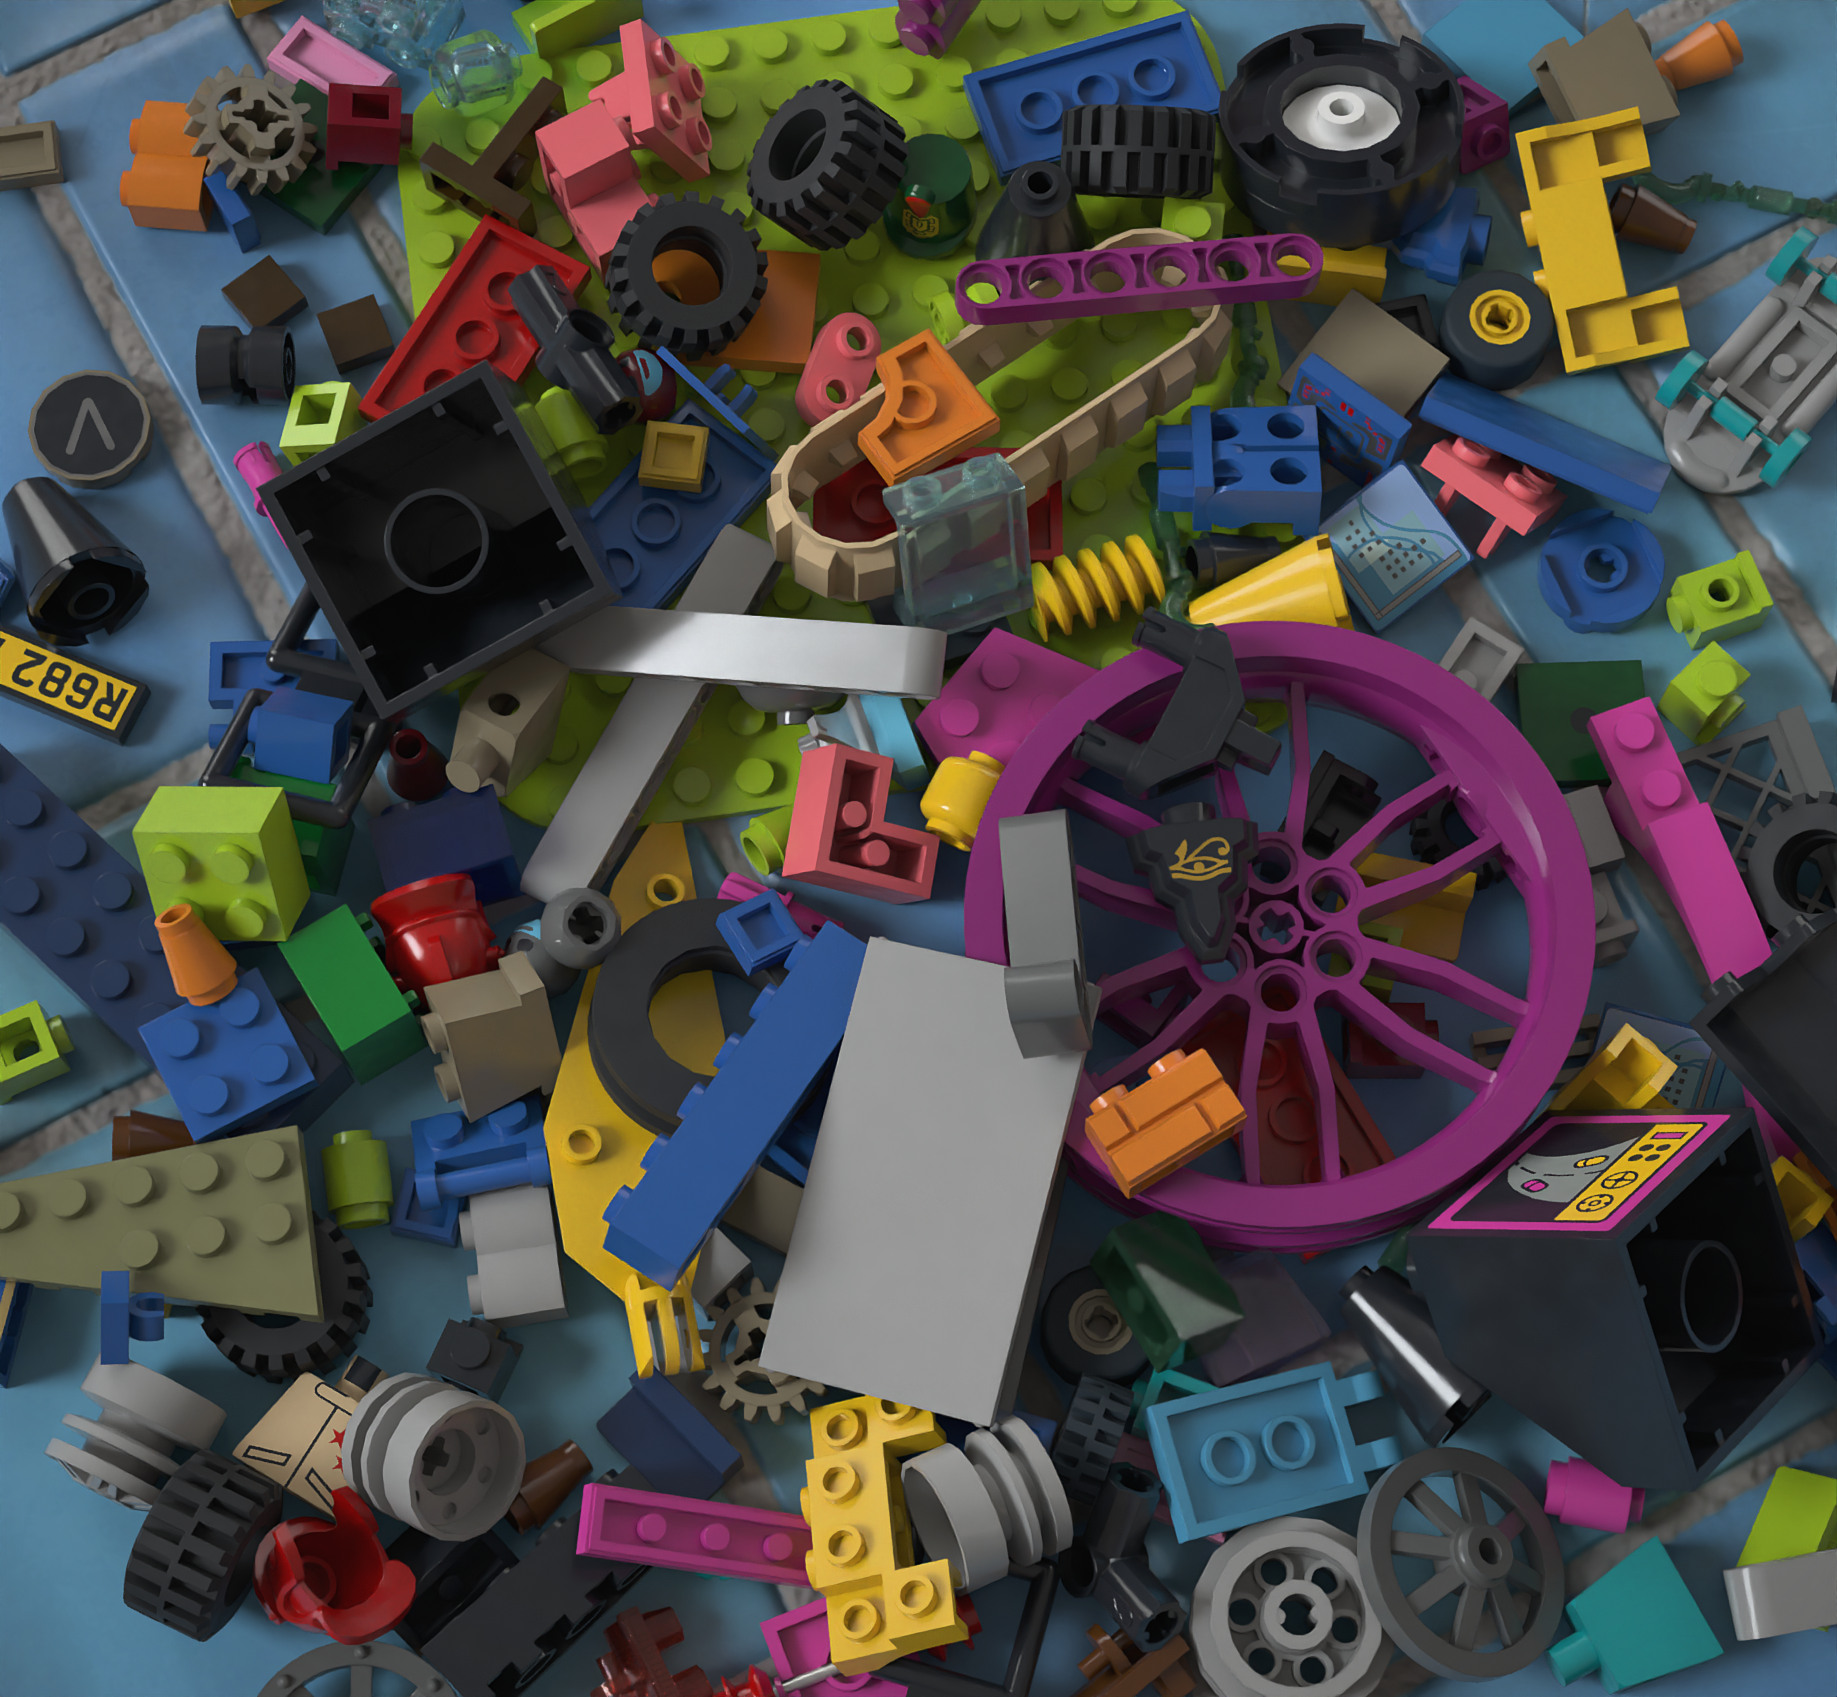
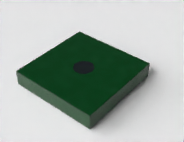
M300 78L294 85L296 90L291 99L295 104L309 103L311 107L303 122L311 123L318 128L317 134L310 141L317 148L316 153L294 184L288 181L283 189L276 194L266 184L259 194L325 236L385 164L338 161V170L326 169L328 96ZM279 149L275 156H270V159L280 158L284 155L285 149Z
M1620 660L1516 664L1513 670L1518 730L1539 755L1553 776L1559 788H1579L1598 785V787H1610L1612 781L1586 725L1592 716L1645 698L1642 661Z

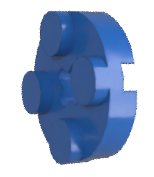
M1592 508L1571 514L1556 525L1540 552L1537 564V581L1545 602L1557 616L1563 619L1567 628L1580 634L1592 631L1600 633L1619 631L1640 621L1652 608L1660 593L1661 583L1664 578L1665 559L1659 542L1644 524L1635 519L1630 523L1624 518L1612 516L1613 510ZM1597 558L1602 566L1612 564L1615 567L1616 571L1611 574L1609 582L1601 583L1588 576L1590 559Z

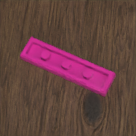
M597 1483L584 1485L576 1555L813 1589L807 1575L805 1562L806 1552L813 1549L812 1531L803 1515Z

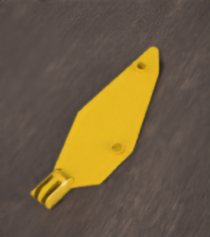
M652 820L614 879L609 899L613 901L621 916V936L638 920L653 911L681 901L697 899L682 822L656 824ZM667 893L674 900L662 901L655 894ZM601 964L588 969L543 1127L564 1252L625 1302L639 1379L651 1378L653 1375V1353L647 1322L651 1323L657 1361L662 1375L667 1376L679 1373L680 1348L675 1316L678 1317L687 1369L689 1372L701 1371L705 1369V1363L691 1292L701 1250L670 1292L602 1248L609 1227V1223L604 1221L602 1216L613 1197L624 1184L634 1190L647 1171L640 1167V1163L658 1136L638 1125L614 1103L600 1082L592 1063L588 1046L587 1026L590 1004ZM703 970L680 974L662 985L650 1003L648 1015L654 1038L674 1061L694 1073L715 1077L719 1069L713 1066V1062L726 1040L712 971Z

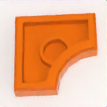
M929 328L876 357V371L885 387V401L876 419L858 433V446L893 492L1000 431V418Z

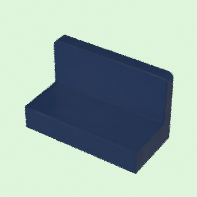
M654 1365L651 1378L639 1379L638 1371L636 1370L628 1378L632 1388L598 1420L596 1424L598 1431L658 1493L709 1501L745 1466L742 1455Z

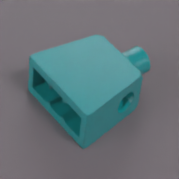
M1657 1535L1636 1548L1563 1607V1616L1573 1634L1544 1650V1656L1552 1673L1563 1687L1595 1671L1609 1695L1700 1666L1725 1653Z

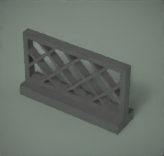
M1802 705L1778 712L1776 720L1676 753L1683 769L1698 765L1719 774L1706 802L1708 801L1716 821L1741 832L1731 853L1735 864L1738 860L1741 846L1745 845L1748 837L1751 836L1757 839V837L1748 832L1757 821L1768 797L1793 806L1792 796L1807 793L1813 798H1818L1819 791L1837 794ZM1768 741L1776 764L1767 782L1732 768L1741 749ZM1729 754L1725 764L1714 760V758ZM1779 774H1781L1787 792L1774 786ZM1727 778L1761 793L1747 822L1713 807ZM1830 843L1816 849L1805 859V861L1817 866L1822 878L1812 899L1797 892L1801 905L1811 914H1820L1831 909V907L1819 902L1825 889L1833 906L1832 909L1837 908V843ZM1736 865L1738 872H1746V869Z

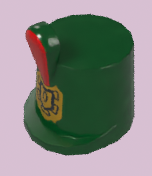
M927 133L913 137L906 142L908 144V156L903 162V165L906 166L903 179L897 185V193L893 201L889 202L883 211V226L888 240L899 252L914 259L935 260L949 256L963 246L976 222L978 202L972 166L967 151L956 140L945 135Z

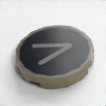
M86 369L62 376L43 390L31 409L28 435L33 452L39 463L51 475L58 477L60 482L73 488L100 489L120 483L132 474L131 469L138 464L141 458L143 461L145 460L152 447L155 427L145 397L131 381L110 371Z

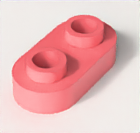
M852 312L842 313L826 323L818 332L795 393L797 411L801 418L812 428L840 409L846 410L860 401V396L866 393L876 367V357L881 353L880 335L873 323L866 317ZM847 334H851L857 339L860 345L859 351L850 347L847 342ZM827 386L837 391L840 399L839 404L832 402L828 398L826 393Z

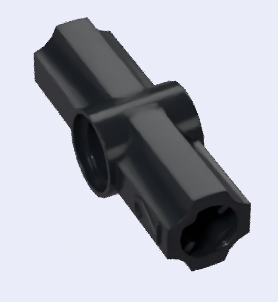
M536 265L526 273L517 275L507 291L512 297L511 303L541 347L535 362L539 371L554 385L570 391L597 434L614 435L620 429L633 425L644 409L639 403L640 395L609 351L615 342L612 329L599 316L579 306L553 266Z

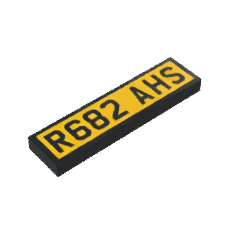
M0 625L1 697L122 747L124 746L151 695V691L146 684Z

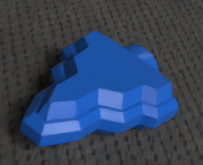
M1457 187L1441 210L1416 231L1372 246L1387 248V251L1394 252L1401 263L1408 264L1411 268L1425 271L1429 279L1436 280L1441 284L1457 287L1467 264L1484 265L1493 217L1477 214L1480 204V194L1477 188Z

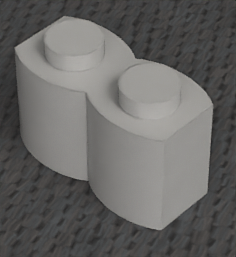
M532 1182L469 1195L470 1210L459 1212V1223L464 1250H476L478 1274L467 1276L472 1314H484L486 1322L501 1329L569 1318L559 1235L550 1185L534 1188Z

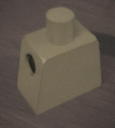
M531 648L488 672L466 700L460 711L451 759L446 766V775L449 781L459 790L469 793L477 791L479 787L497 797H507L552 753L571 667ZM520 703L518 711L511 715L512 711Z

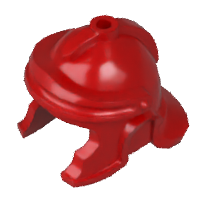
M444 874L416 881L389 891L370 904L373 918L381 927L386 943V970L388 972H396L397 976L392 977L402 995L410 990H414L421 1001L413 1010L430 1012L424 991L426 986L500 970L498 959L503 958L505 952L499 945L490 946V942L496 939L497 936L488 924L482 901L475 900V885L470 874Z
M344 1486L331 1492L334 1500L332 1513L336 1518L337 1525L318 1517L302 1516L288 1519L268 1532L259 1544L254 1557L252 1582L260 1604L267 1613L269 1620L275 1624L281 1625L289 1621L304 1631L316 1634L323 1633L344 1645H361L374 1641L388 1633L406 1616L416 1598V1578L409 1566L399 1560H389L381 1542L376 1536L379 1526L373 1513L355 1491L349 1486Z

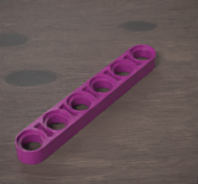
M1287 233L980 260L969 263L959 272L956 278L955 307L958 314L965 321L974 325L989 326L1298 298L1308 295L1316 288L1323 267V252L1320 245L1312 238L1303 234ZM1288 255L1299 256L1309 263L1311 270L1301 276H1290L1279 269L1277 261ZM1236 261L1247 268L1249 275L1237 282L1227 281L1216 273L1215 267L1221 262ZM1173 266L1185 273L1187 281L1180 286L1166 287L1155 280L1153 273L1161 267ZM1104 271L1113 272L1124 280L1125 286L1116 292H1102L1092 285L1091 279L1097 273ZM1050 277L1057 280L1062 285L1063 290L1056 297L1041 298L1034 295L1028 286L1037 278ZM981 282L995 286L1001 295L994 302L981 304L972 301L967 296L966 291L973 284Z

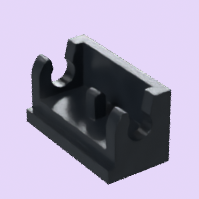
M1323 750L1310 773L1302 839L1304 852L1317 860L1328 859L1372 819L1382 799L1375 794L1379 786L1378 782L1367 774L1336 759L1335 755L1326 750ZM1286 817L1277 832H1284ZM1262 862L1260 875L1275 883H1279L1287 878L1281 866L1274 862ZM1322 890L1315 893L1311 897L1314 904L1322 907L1330 891Z

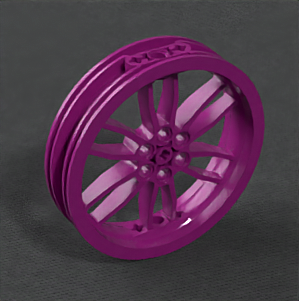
M1251 621L1218 625L1214 627L1226 632L1228 635L1245 703L1275 702L1285 703L1287 707L1291 791L1284 832L1258 833L1259 856L1258 859L1248 865L1247 891L1233 903L1236 928L1225 960L1234 966L1237 973L1235 977L1226 982H1216L1209 979L1204 974L1201 968L1202 965L1197 962L1185 946L1113 975L1097 985L1103 990L1096 1016L1117 1004L1180 983L1184 984L1186 991L1193 1001L1155 1040L1102 1076L1098 1077L1096 1072L1089 1076L1083 1066L1061 1157L1069 1165L1067 1176L1087 1193L1125 1217L1152 1230L1182 1241L1231 1252L1262 1255H1291L1339 1249L1390 1234L1426 1217L1521 1134L1565 1062L1586 1008L1592 981L1596 941L1595 902L1591 875L1576 823L1553 776L1519 730L1484 696L1463 680L1417 653L1391 642L1340 627L1294 621ZM1144 648L1130 653L1108 665L1065 696L1025 738L1001 774L987 802L971 850L964 898L966 958L1011 967L999 839V818L1052 811L1061 805L1076 811L1124 838L1161 825L1150 816L1079 784L1080 778L1092 765L1080 759L1072 758L1071 753L1078 735L1084 737L1085 733L1082 732V728L1089 719L1128 739L1158 724L1184 676L1182 666ZM1306 706L1342 713L1394 734L1416 747L1437 775L1385 806L1325 860H1317L1307 855L1302 848L1311 771ZM1218 768L1215 774V786L1222 817L1242 818L1250 821L1234 768L1232 772ZM1442 799L1446 803L1453 800L1466 825L1478 837L1477 841L1432 867L1368 888L1365 887L1356 869L1390 834ZM1495 857L1524 897L1526 905L1530 954L1525 998L1518 999L1447 961L1364 937L1359 931L1358 926L1434 896L1489 859ZM1262 862H1274L1282 867L1287 878L1275 884L1264 883L1256 877L1252 868ZM1075 864L1078 895L1080 898L1105 911L1178 932L1174 911L1155 902L1151 889L1113 881ZM1322 890H1329L1337 893L1343 899L1346 907L1336 913H1327L1320 910L1314 904L1311 897ZM1267 926L1274 934L1284 930L1287 933L1284 944L1281 945L1275 938L1264 942L1261 939L1264 927ZM1327 953L1338 954L1346 959L1350 966V972L1340 977L1326 975L1320 970L1316 959ZM1365 976H1374L1434 990L1513 1026L1516 1029L1496 1071L1485 1068L1413 1029L1362 987ZM1269 988H1284L1292 994L1296 1006L1284 1012L1274 1011L1265 1005L1261 994ZM1321 1007L1334 1008L1400 1057L1473 1090L1477 1096L1452 1122L1420 1146L1381 1166L1346 1177L1340 1168L1335 1086L1315 1011ZM1221 1011H1232L1242 1016L1247 1024L1238 1100L1247 1115L1245 1127L1239 1131L1242 1177L1239 1181L1228 1180L1182 1166L1128 1199L1085 1133V1120L1094 1114L1089 1107L1090 1104L1108 1090L1121 1084L1128 1087L1148 1075L1147 1071L1154 1063L1167 1054L1181 1049ZM1292 1037L1295 1041L1314 1100L1322 1180L1317 1183L1264 1184L1260 1176L1256 1088L1265 1039L1280 1040Z

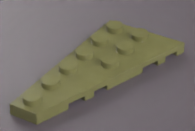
M297 1125L0 1183V1280L34 1284L37 1288L60 1291L62 1288L93 1291L96 1295H101L102 1271H129V1298L139 1293L157 1292L164 1294L165 1304L197 1308L199 1305L238 1309L241 1313L266 1316V1313L297 1316L302 1321L325 1323L303 1133Z

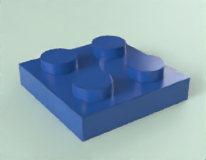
M258 967L238 976L235 988L222 999L204 1006H194L187 1002L138 1028L196 1145L212 1142L319 1086Z

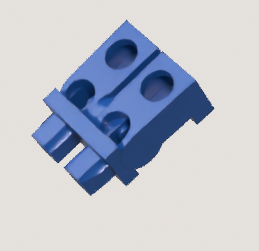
M1316 405L1224 408L1210 413V406H1191L1190 425H1157L1156 467H1190V470H1158V512H1192L1193 531H1211L1212 523L1219 527L1230 529L1243 527L1251 522L1292 523L1293 535L1318 536L1322 483L1318 451Z

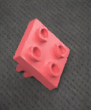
M642 19L619 26L625 71L591 90L588 94L589 99L592 102L601 99L612 118L619 115L624 118L629 128L632 129L637 145L635 150L651 149L689 183L710 176L707 151L712 149V137L702 115L700 98L705 96L706 90L700 70L694 63H688L674 50L666 37H660Z
M1453 434L1434 444L1420 465L1445 482L1434 500V503L1444 516L1447 515L1460 494H1462L1496 517L1475 552L1485 560L1489 555H1493L1511 528L1522 536L1527 535L1554 517L1567 498V495L1555 488L1557 480L1550 473L1529 464L1523 466L1505 454L1457 434Z

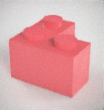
M598 99L535 131L547 193L605 285V275L610 265L608 261L623 227L628 220H633L637 210L647 202L654 207L659 197L654 192L646 196L637 181L641 179V173L631 154V151L637 149V145L628 124L621 115L612 118L601 99Z
M838 743L803 752L782 877L894 905L930 899L940 836L884 822L894 758Z

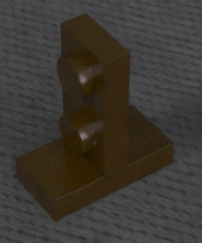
M543 76L473 166L432 142L419 159L426 189L478 221H481L484 215L487 214L533 238L538 228L532 201L520 195L517 191L530 178L534 161L539 156L535 131L568 115L563 87Z

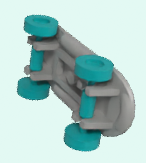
M1804 226L1799 228L1786 242L1765 273V276L1773 281L1776 286L1710 360H1707L1694 349L1691 350L1669 374L1655 396V400L1669 409L1664 425L1663 439L1665 452L1671 466L1686 483L1703 492L1719 495L1743 493L1763 482H1766L1772 488L1777 487L1811 445L1813 438L1808 433L1837 401V258L1827 254L1826 257H1816L1807 260L1806 258L1815 247L1819 237Z

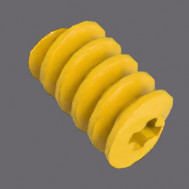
M1137 534L1126 536L1123 552L1113 541L1102 543L1100 561L1089 548L1078 550L1076 568L1065 555L1054 557L1052 575L1041 562L1030 564L1028 596L1037 629L1044 642H1048L1049 623L1053 621L1057 623L1065 636L1072 635L1073 616L1077 614L1081 616L1089 629L1096 628L1097 609L1101 607L1105 609L1113 622L1120 621L1121 601L1127 600L1137 615L1144 614L1145 594L1151 593L1161 608L1167 607L1165 585L1158 563L1150 548L1147 547L1142 538Z

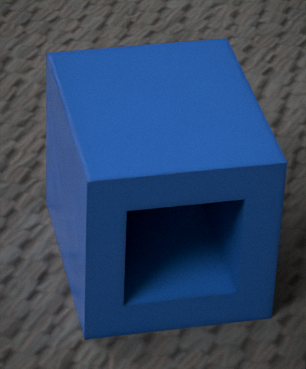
M279 686L262 706L254 708L250 717L248 742L255 745L254 769L329 785L349 760L354 701Z

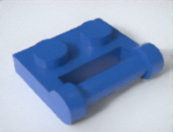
M539 1094L515 1099L472 1123L469 1122L463 1110L411 1121L416 1169L415 1183L422 1212L442 1208V1201L520 1184L532 1182L534 1188L553 1185L543 1132L545 1123Z

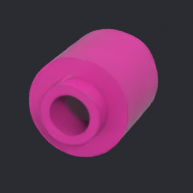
M1569 1456L1567 1462L1551 1459L1545 1488L1543 1513L1559 1516V1523L1624 1535L1627 1522L1640 1523L1645 1488L1622 1487L1580 1457Z

